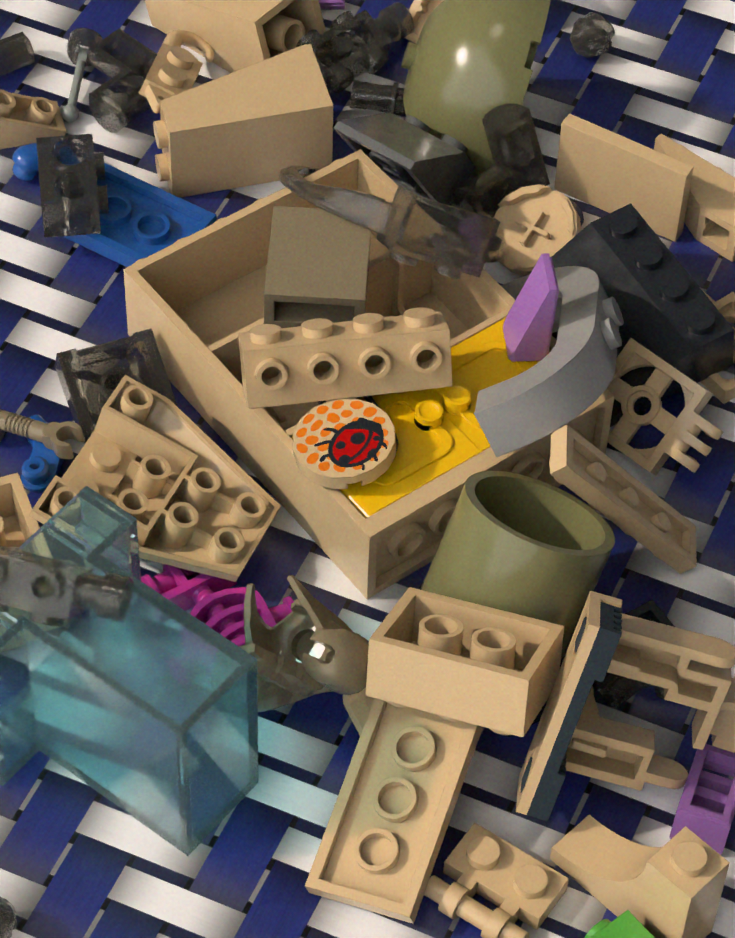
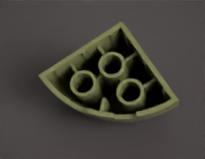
M444 0L428 16L417 44L408 42L401 68L408 69L403 93L406 116L411 115L425 123L431 129L429 134L440 140L446 134L464 144L468 148L465 154L476 167L471 175L489 181H494L512 135L511 130L518 107H522L533 72L531 66L537 46L540 45L551 0Z

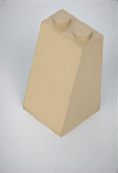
M145 0L152 26L165 34L173 30H186L200 36L214 51L213 63L230 73L301 45L311 44L317 62L331 52L319 0ZM187 46L188 48L192 49L193 51H195V52H197L198 54H200V55H202L203 57H205V56H204L200 51H198L197 49H195V48H193V47Z
M311 44L301 45L160 101L161 120L153 122L158 149L162 148V154L155 155L159 181H167L171 194L179 198L308 176L332 163L333 103Z

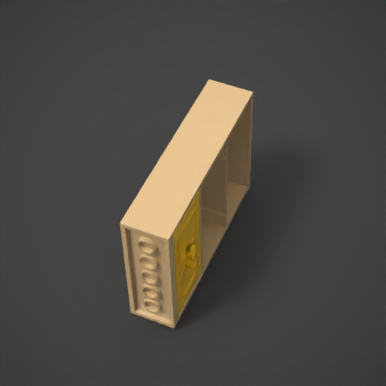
M361 149L344 158L333 161L330 165L304 178L297 179L291 185L267 197L260 198L253 204L227 217L220 218L212 225L188 237L181 238L172 245L146 258L139 259L131 266L123 269L128 335L366 599L371 598L433 561L464 484L471 475L482 471H504L528 476L555 487L562 485L550 475L551 434L527 446L496 457L474 415L478 391L513 378L540 362H514L508 358L503 324L515 299ZM273 206L372 211L371 250L365 313H377L383 317L404 315L406 310L412 308H430L435 312H442L450 330L452 387L372 395L378 407L388 414L395 427L398 448L389 469L375 481L361 486V481L347 484L348 489H331L316 485L301 474L293 455V431L299 420L311 409L319 405L318 402L248 409L242 384L238 333L250 332L252 327L264 324V287ZM551 336L549 352L553 349L557 341L553 336ZM607 388L592 405L566 424L605 455L614 395ZM363 396L353 397L355 399L366 401Z

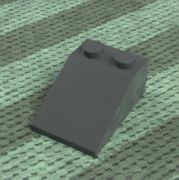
M390 112L338 120L333 128L354 152L361 149L401 189L447 214L476 168L465 154L468 148L464 144L446 134L442 140L429 134L430 127L411 115H407L404 120Z

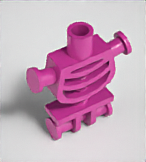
M166 564L163 565L162 573L152 578L147 574L140 578L142 589L149 601L154 605L160 603V615L165 622L194 607L185 619L186 648L189 652L184 656L177 654L171 659L175 672L186 683L192 684L196 681V673L204 667L216 676L219 660L222 658L221 649H234L245 645L244 600L247 587L230 588L236 585L237 581L234 582ZM255 590L257 611L269 626H275L292 612L291 603L294 601L290 596L283 598V604L268 608L263 597Z

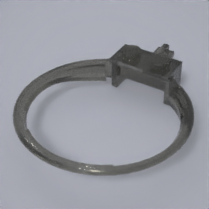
M292 165L283 168L279 173L280 182L297 196L329 213L376 232V239L390 250L388 256L403 264L416 266L418 260L432 263L434 271L450 278L460 279L462 273L480 278L485 263L499 262L504 256L507 244L504 238L496 234L500 221L489 213L479 211L477 214L418 196L402 186L397 188L393 201L390 203L385 201V199L357 190L317 184L304 178L320 170L313 167Z

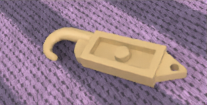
M173 30L166 35L139 91V94L147 98L154 113H160L161 100L191 89L203 63L198 61L188 50L181 48V45L197 49L205 56L207 62H213L214 51L200 36L186 30Z

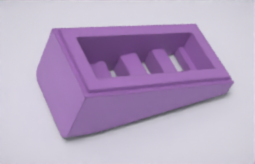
M705 744L703 750L697 749L675 814L670 839L686 826L721 855L724 851L735 815V753ZM705 768L728 776L734 777V779L732 780L729 778H725L713 773L703 771L702 769Z

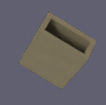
M273 206L264 287V324H275L281 328L301 326L304 321L317 318L328 319L332 323L353 321L355 316L366 312L372 211Z

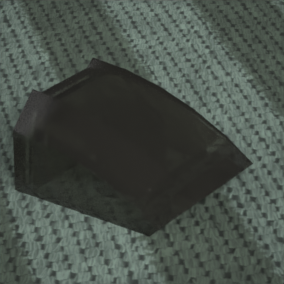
M152 328L135 332L130 337L80 350L75 348L57 353L55 368L73 419L82 428L85 440L84 445L95 429L102 407L125 375L167 397L177 406Z

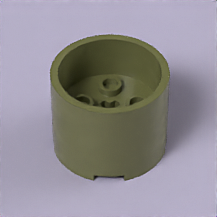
M478 472L467 478L421 590L564 626L561 658H563L569 647L589 592H594L614 547L615 536L609 524L595 510L575 496L553 485L511 472Z

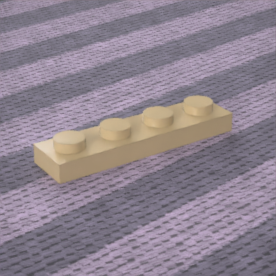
M565 425L551 433L550 475L558 483L565 485L586 501L592 509L599 511L620 527L625 534L633 537L650 550L656 558L663 560L681 574L697 566L696 526L570 426Z

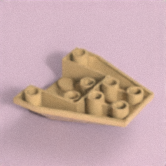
M125 375L102 407L95 429L62 478L55 475L32 508L29 516L78 543L236 582L277 515L281 505L170 399Z

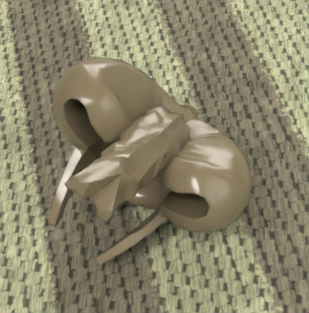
M289 575L287 580L298 599L291 603L292 612L275 626L271 627L264 622L257 611L255 585L253 583L247 584L244 600L245 645L234 649H221L222 658L219 660L215 677L217 692L228 705L248 712H263L277 709L320 693L336 692L342 695L359 693L366 688L369 641L360 634L353 632L344 621L314 598L293 575Z

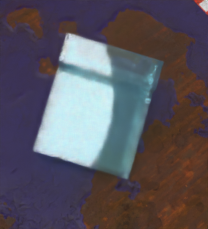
M85 486L0 564V785L3 786L40 750L185 855L189 856L259 782L257 659L141 582L137 519L88 486Z

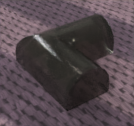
M120 28L88 49L89 63L111 78L89 93V106L93 117L99 125L111 133H117L151 108L147 98L139 94V91L157 56L155 52Z
M504 104L491 109L485 114L482 122L494 164L453 191V199L461 216L467 223L479 231L489 224L491 216L494 217L496 211L500 208L498 204L506 195L525 186L550 185L530 109L523 105Z

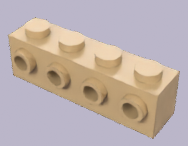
M412 308L406 310L404 315L383 317L377 313H363L355 316L353 321L335 323L328 319L317 318L304 321L301 326L281 328L275 324H261L252 327L250 332L238 333L243 392L248 409L452 387L450 330L442 312H435L430 308Z

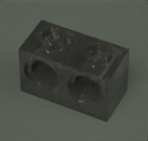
M92 134L36 138L44 237L101 233L100 214H108L109 207L107 185L97 186V181L106 180L103 152L94 153Z

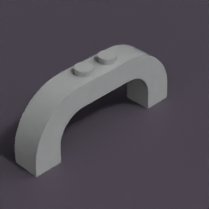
M581 266L554 268L559 287L552 333L558 331L555 346L546 357L523 373L478 391L474 415L496 457L527 446L566 425L592 405L610 384L616 369L617 348L622 346L619 326L623 325L624 321L614 297L608 298L598 275L593 270ZM529 275L501 286L516 300Z

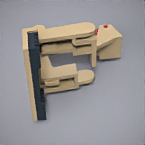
M590 591L519 773L516 812L548 822L566 777L565 771L639 791L642 790L645 782L669 789L684 787L689 775L684 766L670 758L654 755V730L599 716L592 685L594 680L603 683L607 672L664 688V700L696 708L697 711L692 721L693 748L703 750L709 735L712 734V746L735 753V676L734 678L731 677V668L735 665V647L720 638L622 614V599Z

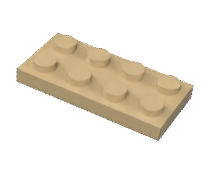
M374 698L307 878L305 887L308 892L414 924L483 727L463 721L445 720L437 714L410 707H396L384 700Z

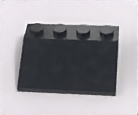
M631 203L588 224L552 256L554 268L581 266L593 270L598 275L608 298L614 297L624 321V324L619 326L622 346L617 348V357L630 338H632L696 383L733 366V327ZM558 331L552 333V336L557 340ZM656 367L636 368L624 374L620 379L632 387L644 385ZM673 380L662 395L661 401L683 391L680 383ZM641 397L634 403L636 414L651 407V401L647 397ZM616 399L613 402L610 427L616 425L623 415L621 403Z

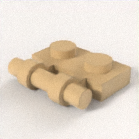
M474 823L444 861L443 873L457 882H453L450 885L433 875L429 879L424 895L439 904L438 911L451 919L459 916L482 930V938H529V932L517 926L515 922L520 919L538 930L566 892L569 878L484 827ZM477 893L499 908L493 911L472 897Z

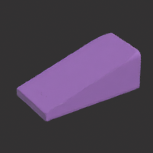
M549 253L541 254L504 321V339L508 358L511 361H540L549 354L559 294L553 259Z

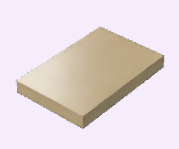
M569 113L561 123L554 189L608 213H612L631 203L656 234L676 242L683 232L694 167Z

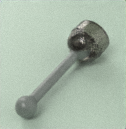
M87 28L73 30L69 34L67 42L68 58L76 65L68 104L61 110V116L66 122H74L79 116L76 105L84 68L96 64L102 53L103 38L96 31Z

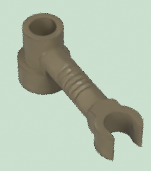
M0 409V440L4 437L5 431L43 443L46 448L53 450L55 455L62 459L74 458L71 444L64 442L65 440L74 439L79 442H85L82 428L75 422H51L48 424Z

